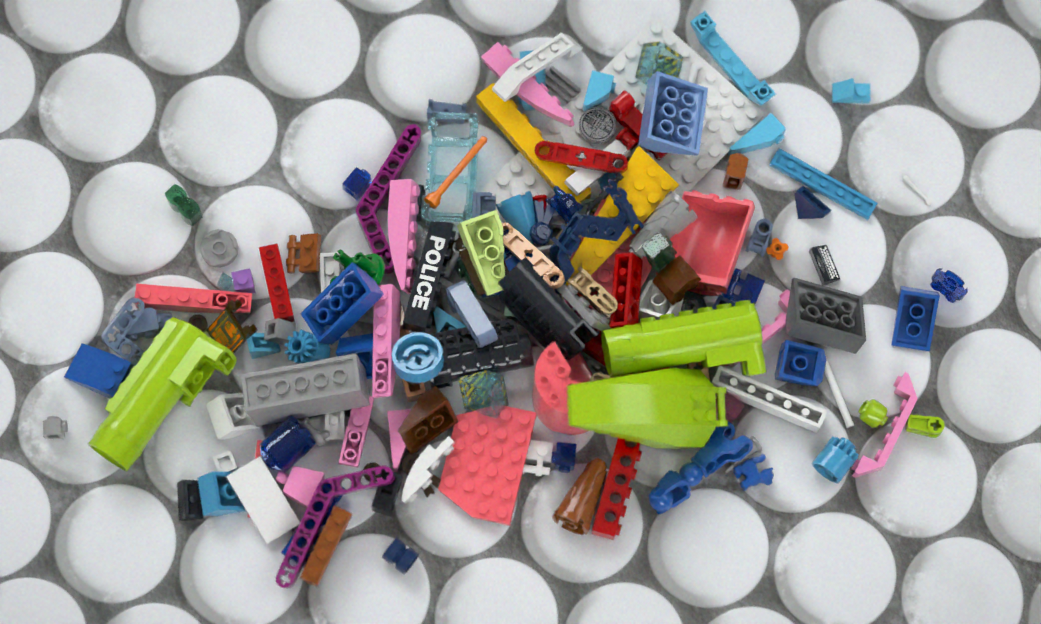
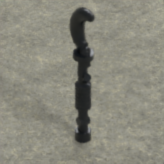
M618 172L613 181L618 184L619 180H622L624 176ZM603 189L599 197L595 199L596 201L592 205H587L588 208L585 214L591 215L592 212L594 213L596 211L594 208H597L598 204L609 193Z

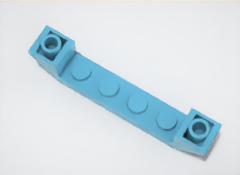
M705 11L690 21L700 44L749 100L762 106L776 95L765 80L761 83L716 32V23Z

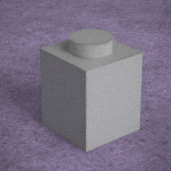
M279 318L266 321L264 340L281 345L289 343L287 337H294L293 331H295L296 323Z

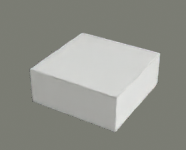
M231 450L213 456L218 472L238 470Z

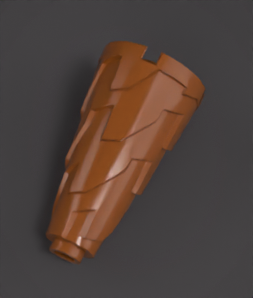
M595 458V460L587 463L581 475L569 489L559 507L554 511L552 519L556 524L560 520L563 522L561 527L579 535L588 533L596 510V503L600 496L601 486L607 473L606 463L603 460Z

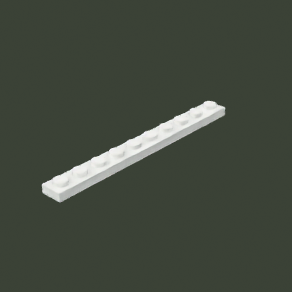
M338 252L320 253L321 293L330 285V281L334 276L340 275V263L333 258L335 253L340 255ZM339 339L333 345H330L329 358L337 357L336 350ZM345 410L325 414V430L330 432V436L326 438V441H344Z

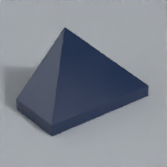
M804 186L794 193L798 219L824 218L832 211Z

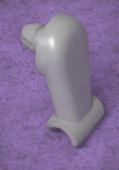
M456 242L453 244L454 252L450 261L447 262L444 278L451 277L459 260V250L456 249Z
M305 417L304 421L297 419L299 428L305 431L318 446L325 445L324 439L330 436L328 430L319 433L317 429L315 430L310 425L308 417Z

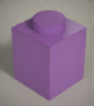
M250 268L231 272L235 292L256 293Z

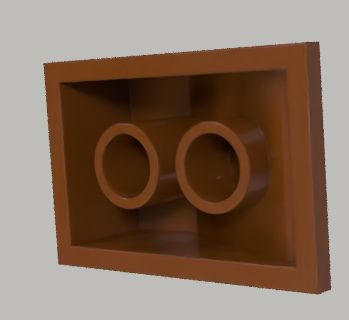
M434 386L419 397L398 432L408 452L412 455L456 424L458 419L448 399L437 386Z

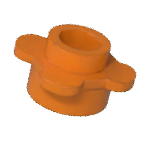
M773 238L770 247H767L766 252L777 260L783 259L784 252L789 247L786 243H781L778 238Z

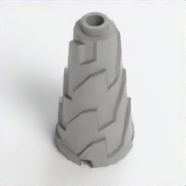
M671 190L656 207L655 212L643 224L644 227L631 240L629 253L633 252L642 259L659 245L667 242L675 234H679L689 224L693 223L698 216L693 209L689 212V205L677 193Z

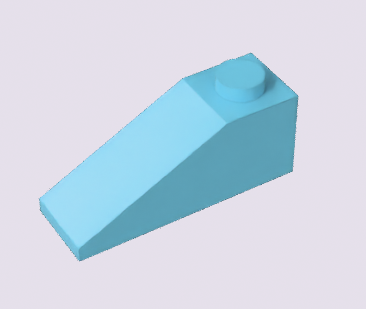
M770 113L729 148L728 155L730 156L734 153L743 154L771 147L774 143L779 144L785 138L786 128Z

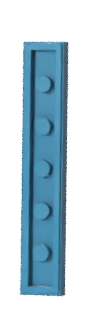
M780 148L770 162L769 166L866 220H869L878 204Z

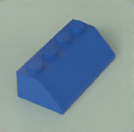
M351 263L300 314L319 343L333 345L384 293L372 277L355 263Z

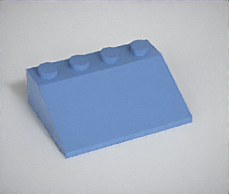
M657 71L647 82L638 146L654 152L698 156L708 88Z

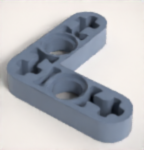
M139 298L127 300L102 333L104 344L122 358L131 362L133 366H136L139 361L132 356L136 354L141 357L144 351L126 338L125 335L144 311V302ZM138 302L137 306L139 307V309L133 310L130 313L131 315H134L133 318L130 315L124 313L125 311L130 312L133 308L131 304ZM125 316L128 319V324L125 327H120L118 320ZM114 326L122 331L121 333L116 332L113 336L115 340L108 342L109 337L107 335L109 333L113 334L116 331L113 329ZM124 344L131 346L130 353H122L121 348Z

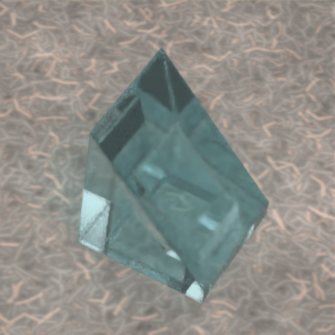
M222 272L217 286L228 291L233 284V279Z

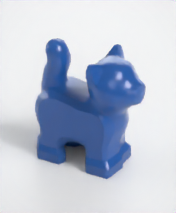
M764 454L746 460L741 465L733 468L736 479H739L741 475L745 477V480L740 483L743 491L760 483L767 486L772 484L774 477L773 468L764 469L759 472L756 465L766 459Z

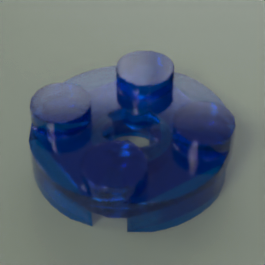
M943 268L937 269L931 277L932 282L930 286L935 291L943 294L951 303H955L956 300H962L968 292V289L963 287L964 281L950 270L943 272L941 271Z

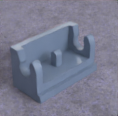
M433 99L428 100L427 120L464 124L466 103L461 105L435 102Z
M473 192L472 218L496 210V196H492L491 192Z

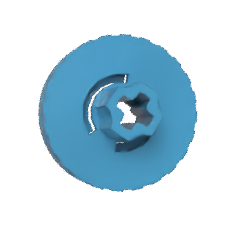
M422 332L410 333L400 338L392 349V361L396 374L405 381L412 383L426 382L436 377L441 371L444 362L440 342L434 336Z

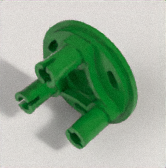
M341 249L337 251L340 255L334 254V260L343 265L344 269L351 263H355L372 277L379 286L385 271V263L382 257L377 254L364 255L362 252H358L354 257H350ZM334 276V277L331 279L330 284H331L338 276Z

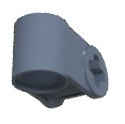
M760 219L756 223L745 250L746 252L752 251L760 254V257H764L773 229L770 220ZM765 226L768 232L763 233L758 227Z

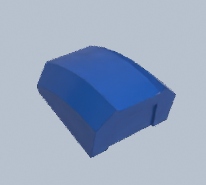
M785 340L779 350L775 380L818 386L823 381L827 360L824 349Z

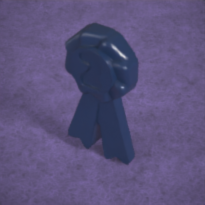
M535 200L533 204L536 224L530 229V237L534 243L544 246L549 243L553 236V230L549 226V222L555 207H551L548 204L544 209V202Z

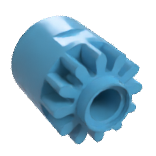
M304 330L299 332L293 331L294 337L288 336L289 343L284 344V346L288 347V350L285 351V354L289 355L288 359L297 364L329 359L330 345L319 343L314 334Z
M832 436L824 446V449L814 459L812 465L826 479L838 484L857 460L859 454L856 453L854 444L844 437L839 439Z

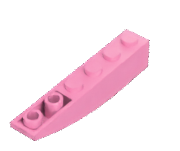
M499 42L481 56L484 64L499 79L510 66L520 60L519 58L514 59L511 56L512 52L506 45L502 47ZM535 75L521 84L516 94L520 99L554 120L570 127L575 125L572 119L574 117L567 108L564 110L560 106L561 102L555 96L551 97L547 93L549 90L543 83L538 84L535 81L537 79Z
M412 179L390 180L388 206L390 252L400 289L409 295L414 284V251L417 248L415 233L418 230L416 216L419 213L417 200L420 195V187Z
M393 284L379 286L384 295L374 304L373 398L392 396L396 371L393 367L392 349L400 338V291Z

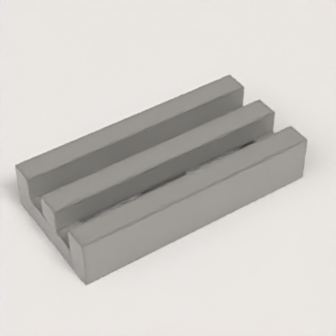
M554 66L545 73L546 86L567 104L581 91L576 84ZM552 73L555 74L559 79H561L565 84H567L571 89H573L574 92L570 90L567 86H565L556 77H554ZM550 78V79H551L554 83H556L560 88H562L565 92H567V93L570 95V97H567L563 92H561L557 87H555V86H554L552 83H550L547 79Z

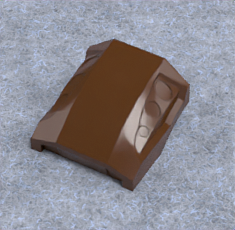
M680 255L661 270L652 282L667 300L674 305L683 300L688 290L696 288L701 278Z

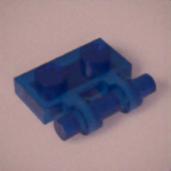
M735 268L726 294L722 293V296L734 302L750 300L751 303L756 304L765 280L751 274H747L744 280L740 278L742 270ZM736 285L742 287L739 295L734 293Z

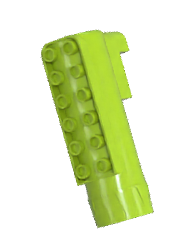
M750 300L735 302L736 306H731V303L716 305L717 309L712 310V307L698 308L697 313H693V310L678 312L679 316L675 317L674 313L659 315L660 319L655 320V317L640 319L641 323L602 330V349L608 374L610 377H616L701 361L702 367L740 362L742 375L747 376L766 373L762 349V330L755 303H751Z
M176 317L168 319L161 332L154 337L150 347L143 352L137 365L131 369L129 376L120 384L118 391L107 402L105 410L109 415L100 424L88 445L115 466L128 471L142 454L147 443L180 397L184 395L194 400L215 369L228 376L236 364L235 355L230 349L211 339L192 324L179 320Z

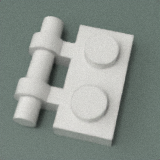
M530 441L526 460L537 461V466L524 465L523 474L526 472L536 474L535 476H541V474L549 475L550 468L542 466L543 462L551 463L553 443Z

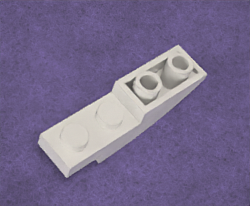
M449 436L435 450L428 445L414 463L403 489L402 502L404 504L407 502L411 504L419 496L417 492L421 488L425 490L432 483L431 478L433 476L428 470L430 468L434 470L441 463L439 459L444 454L448 456L454 450L453 445L455 442Z

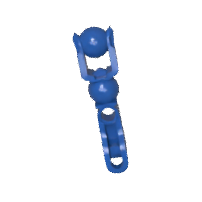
M729 421L727 427H716L710 436V441L691 458L692 462L682 465L679 473L669 470L657 483L656 487L652 489L648 495L651 507L657 510L659 515L670 508H675L690 497V487L698 485L702 481L703 476L707 478L708 475L714 473L725 463L740 461L753 449L752 440L743 435L735 440H731L735 435V428Z

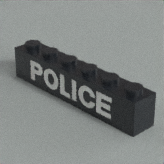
M431 218L403 320L404 330L426 333V329L431 328L433 318L430 317L431 311L436 310L438 300H435L436 293L440 294L442 283L439 282L440 277L445 276L447 265H444L445 259L449 260L452 249L449 248V244L454 242L456 231H453V223Z

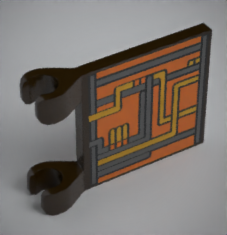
M239 299L235 302L233 300L229 301L224 311L206 330L211 339L230 349L233 354L249 337L258 331L254 324L250 327L247 325L242 328L233 313L242 306Z

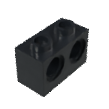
M383 471V475L381 476V478L387 480V476H389L390 473ZM394 473L395 478L391 484L377 488L371 506L372 511L391 517L403 481L402 475Z

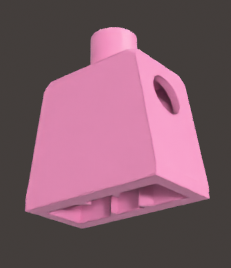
M293 466L290 475L279 471L275 482L285 485L283 494L307 509L318 483L325 479V474Z

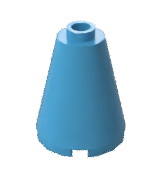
M531 191L525 192V195L522 196L519 194L500 202L501 204H496L497 210L506 223L511 224L529 242L534 244L530 237V229L536 224Z

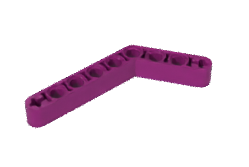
M410 124L404 129L356 207L357 220L372 254H377L382 259L385 256L387 263H390L389 266L385 264L384 274L392 273L394 265L389 244L376 217V213L389 194L390 180H397L421 142V129L414 124ZM401 148H406L408 150V152L405 154H402L398 151ZM395 163L398 167L391 169L389 165ZM382 179H387L389 181L386 185H382L379 183V181ZM373 194L379 196L377 200H371L369 197ZM363 210L370 212L367 216L360 215V212ZM369 227H375L377 229L374 233H369L367 231ZM381 243L384 245V248L377 250L374 246Z
M380 466L321 480L275 578L277 585L283 588H291L296 583L334 497L389 485L394 481V471L387 466ZM383 471L390 473V475L387 476V480H384L381 477L375 478L373 474L375 472V475L380 476L383 475ZM364 475H369L371 478L370 483L367 485L361 483V478ZM345 479L351 480V487L349 489L342 488V482ZM330 483L332 491L324 494L323 486ZM319 501L323 502V510L316 512L314 509L315 504ZM313 519L316 525L314 529L308 530L306 523L308 520ZM305 537L307 540L306 547L299 548L298 540ZM296 555L299 558V563L292 567L289 561L292 556ZM287 567L291 570H295V572H289L285 570V568ZM288 574L290 582L284 583V580H282V576H287Z

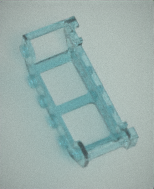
M432 112V118L428 119V130L432 134V144L428 145V155H431V161L427 162V173H430L429 179H426V190H429L428 193L434 191L435 184L443 183L449 176L437 175L435 173L437 148L440 146L469 147L470 151L478 141L479 120L477 114ZM437 119H468L470 137H439L437 135ZM478 153L468 164V175L458 176L452 183L467 184L466 205L463 213L434 212L430 203L424 201L421 217L425 219L426 225H430L431 221L464 222L472 219L473 192H476Z

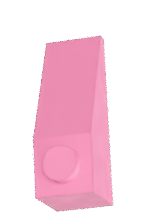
M411 409L387 411L394 472H398L407 449L398 430Z

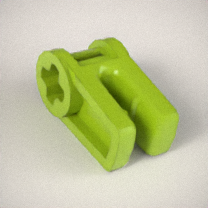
M909 415L905 430L936 438L944 430L945 424L939 417ZM933 424H935V425H936V428H938L936 431L933 430V429H934V428L932 427Z

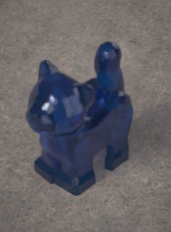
M556 185L553 187L555 195L551 198H546V202L551 207H555V211L565 220L567 225L576 211L580 212L583 205L577 202L571 194L565 193Z

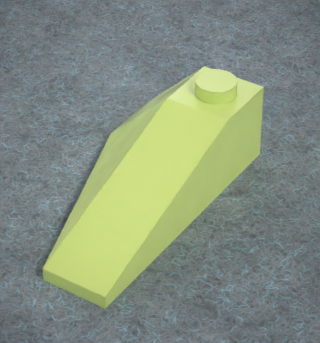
M495 210L457 225L463 244L468 250L472 264L487 296L503 290L498 285V282L505 276L503 226L498 212Z

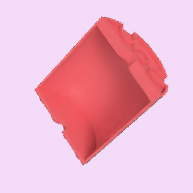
M695 190L692 192L684 191L682 199L689 205V212L693 209L698 218L679 234H675L667 241L656 274L681 255L701 278L698 286L688 291L708 296H719L721 293L726 294L755 210L754 202L748 199H743V201L736 200L730 196L719 199L720 197L716 194L709 193V195H705Z
M554 342L542 352L536 364L532 392L533 407L539 420L550 430L567 435L583 434L588 432V430L569 426L567 385L579 384V382L572 381L569 378V373L572 370Z

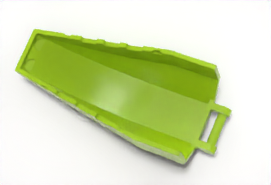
M668 368L567 385L569 426L611 435V437L615 438L619 437L626 441H634L658 449L701 448L705 446L716 427L728 426L725 413L726 387H715L699 369ZM715 394H717L718 420H716Z

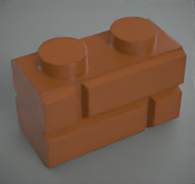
M741 153L730 155L723 180L724 187L735 190L742 188L749 160L745 155Z

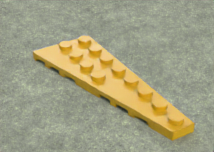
M640 146L636 148L630 158L627 170L622 173L624 178L619 180L617 188H623L627 192V199L632 204L634 212L642 223L654 212L665 196L679 186ZM611 195L608 196L597 216L608 218L618 216L620 211L614 205ZM638 224L634 225V231L639 227ZM628 226L618 241L585 237L571 260L574 272L570 279L579 272L577 270L579 267H582L588 274L592 275L632 234Z

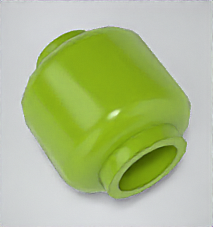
M875 399L866 400L859 408L860 420L872 428H876L879 425L883 426L888 420V416H886L887 408Z

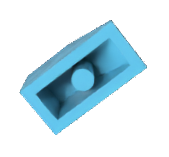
M592 70L582 111L596 107L608 100L610 93L614 94L616 83L613 82V75Z

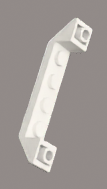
M560 33L510 66L492 87V90L505 102L518 93L523 82L563 55L571 58L580 52L582 47L569 35Z

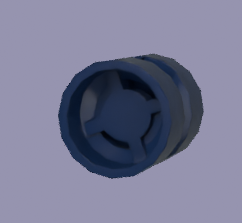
M395 538L384 552L382 559L390 564L395 563V568L402 574H406L417 560L419 553L411 547L406 549V544L399 538Z

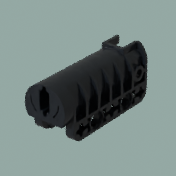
M525 257L498 282V285L504 290L499 294V299L545 349L555 342L566 362H568L582 351L585 344L600 332L598 330L595 331L584 318L580 319L574 312V307L570 308L564 302L565 298L563 296L560 297L553 290L554 286L550 287L543 279L545 276H540L533 268L534 265Z
M511 319L491 322L497 333L498 340L481 348L478 347L472 335L468 334L469 330L467 327L430 334L440 344H443L444 357L441 371L436 377L429 380L431 389L434 386H437L438 389L451 387L453 382L461 381L460 377L486 370L488 375L533 367L534 360L529 334L519 335L517 325ZM449 335L455 336V337H451V338H446V337L449 336Z

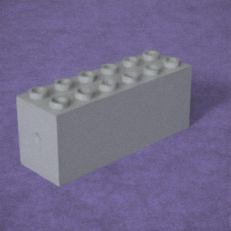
M357 354L241 375L245 412L256 426L370 406L366 369Z

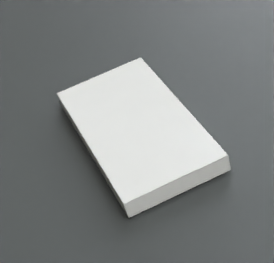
M260 456L226 476L266 544L300 524V521Z

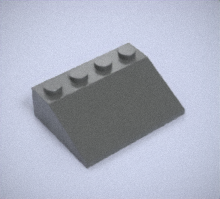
M793 278L786 314V335L856 354L866 342L862 296Z

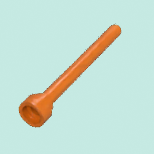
M482 136L438 189L435 192L428 193L424 198L427 205L433 209L437 208L441 203L440 200L443 193L487 142L485 136Z

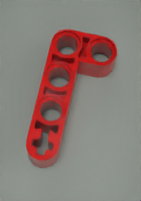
M624 90L610 102L609 111L621 126L627 127L635 138H639L643 114L635 107L634 98ZM646 149L649 153H653L655 159L659 161L667 154Z

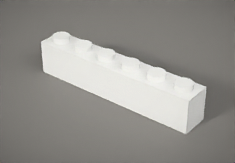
M720 365L712 382L715 387H726L727 393L725 395L815 433H818L827 413L822 408Z

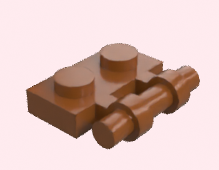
M318 233L303 234L300 237V242H296V235H289V242H287L286 248L288 249V258L286 259L287 273H295V267L299 266V272L301 273L319 272L321 235ZM296 250H300L299 259H296Z

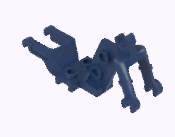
M608 179V183L611 186H603V189L611 195L614 205L620 211L618 216L608 218L580 214L576 211L567 226L561 225L563 231L558 239L552 238L554 244L549 248L551 262L563 272L565 277L564 284H566L574 272L567 254L571 256L578 249L581 241L578 237L579 235L587 238L618 241L627 226L632 234L636 233L633 229L634 225L638 224L641 229L644 227L634 212L632 204L627 199V192L623 188H617V183L612 179ZM553 275L550 281L555 283L560 276ZM554 289V291L559 295L560 293L558 292V290Z

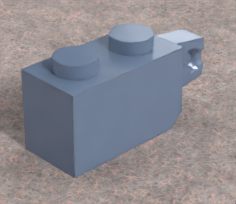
M151 307L145 308L125 337L131 342L138 340L140 337L154 338L161 332L160 330L163 329L165 322L173 318L172 313H157ZM130 311V312H124V313L130 315L132 318H133V316H134V315H131V314H130L132 311ZM125 316L118 320L119 326L125 327L128 324V319Z

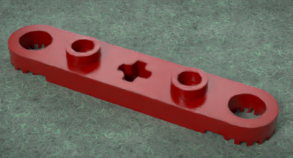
M544 140L535 146V154L542 161L614 174L618 172L622 174L628 168V160L622 154ZM544 146L550 149L546 155L539 153L540 148ZM581 153H584V157H586V159L583 158L582 161H579L577 156H580ZM616 160L624 162L623 166L618 169L613 166V163Z

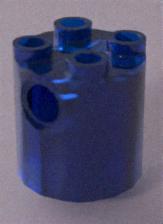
M292 415L259 444L261 458L271 470H282L286 473L316 444L311 437V433L305 427L301 428L298 425L299 422Z

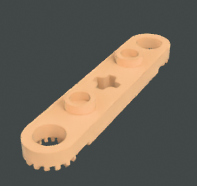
M502 223L503 229L509 230L508 234H506L507 236L504 235L503 245L520 261L526 257V253H532L533 257L527 258L534 265L533 268L540 276H545L543 279L550 287L554 286V289L561 287L565 282L563 272L520 232L513 228L511 224ZM553 275L560 276L557 282L550 281Z

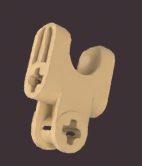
M579 267L577 269L579 272L572 279L569 278L567 282L575 287L578 293L600 315L603 313L610 318L611 314L617 309V300L600 284L596 283L592 276L582 267ZM591 291H592V292L597 291V292H598V293H597V296H596V295L591 296V295H590Z

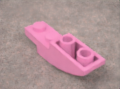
M369 396L370 406L351 409L339 459V464L357 468L359 466L374 403L372 396Z

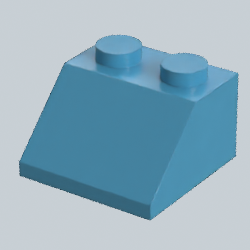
M212 471L198 477L203 516H221L246 511L226 476L233 472Z

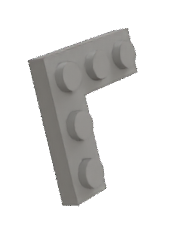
M563 284L557 288L558 292L591 327L601 331L612 329L610 327V318L603 313L600 315L594 309L591 310L588 307L590 305L589 302L583 297H579L577 289L571 284L568 286Z

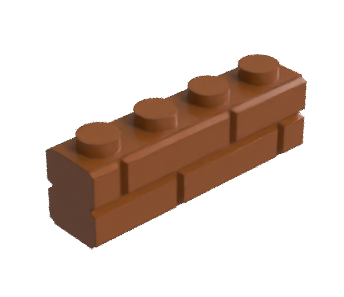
M334 505L300 576V580L318 587L351 519L352 513Z

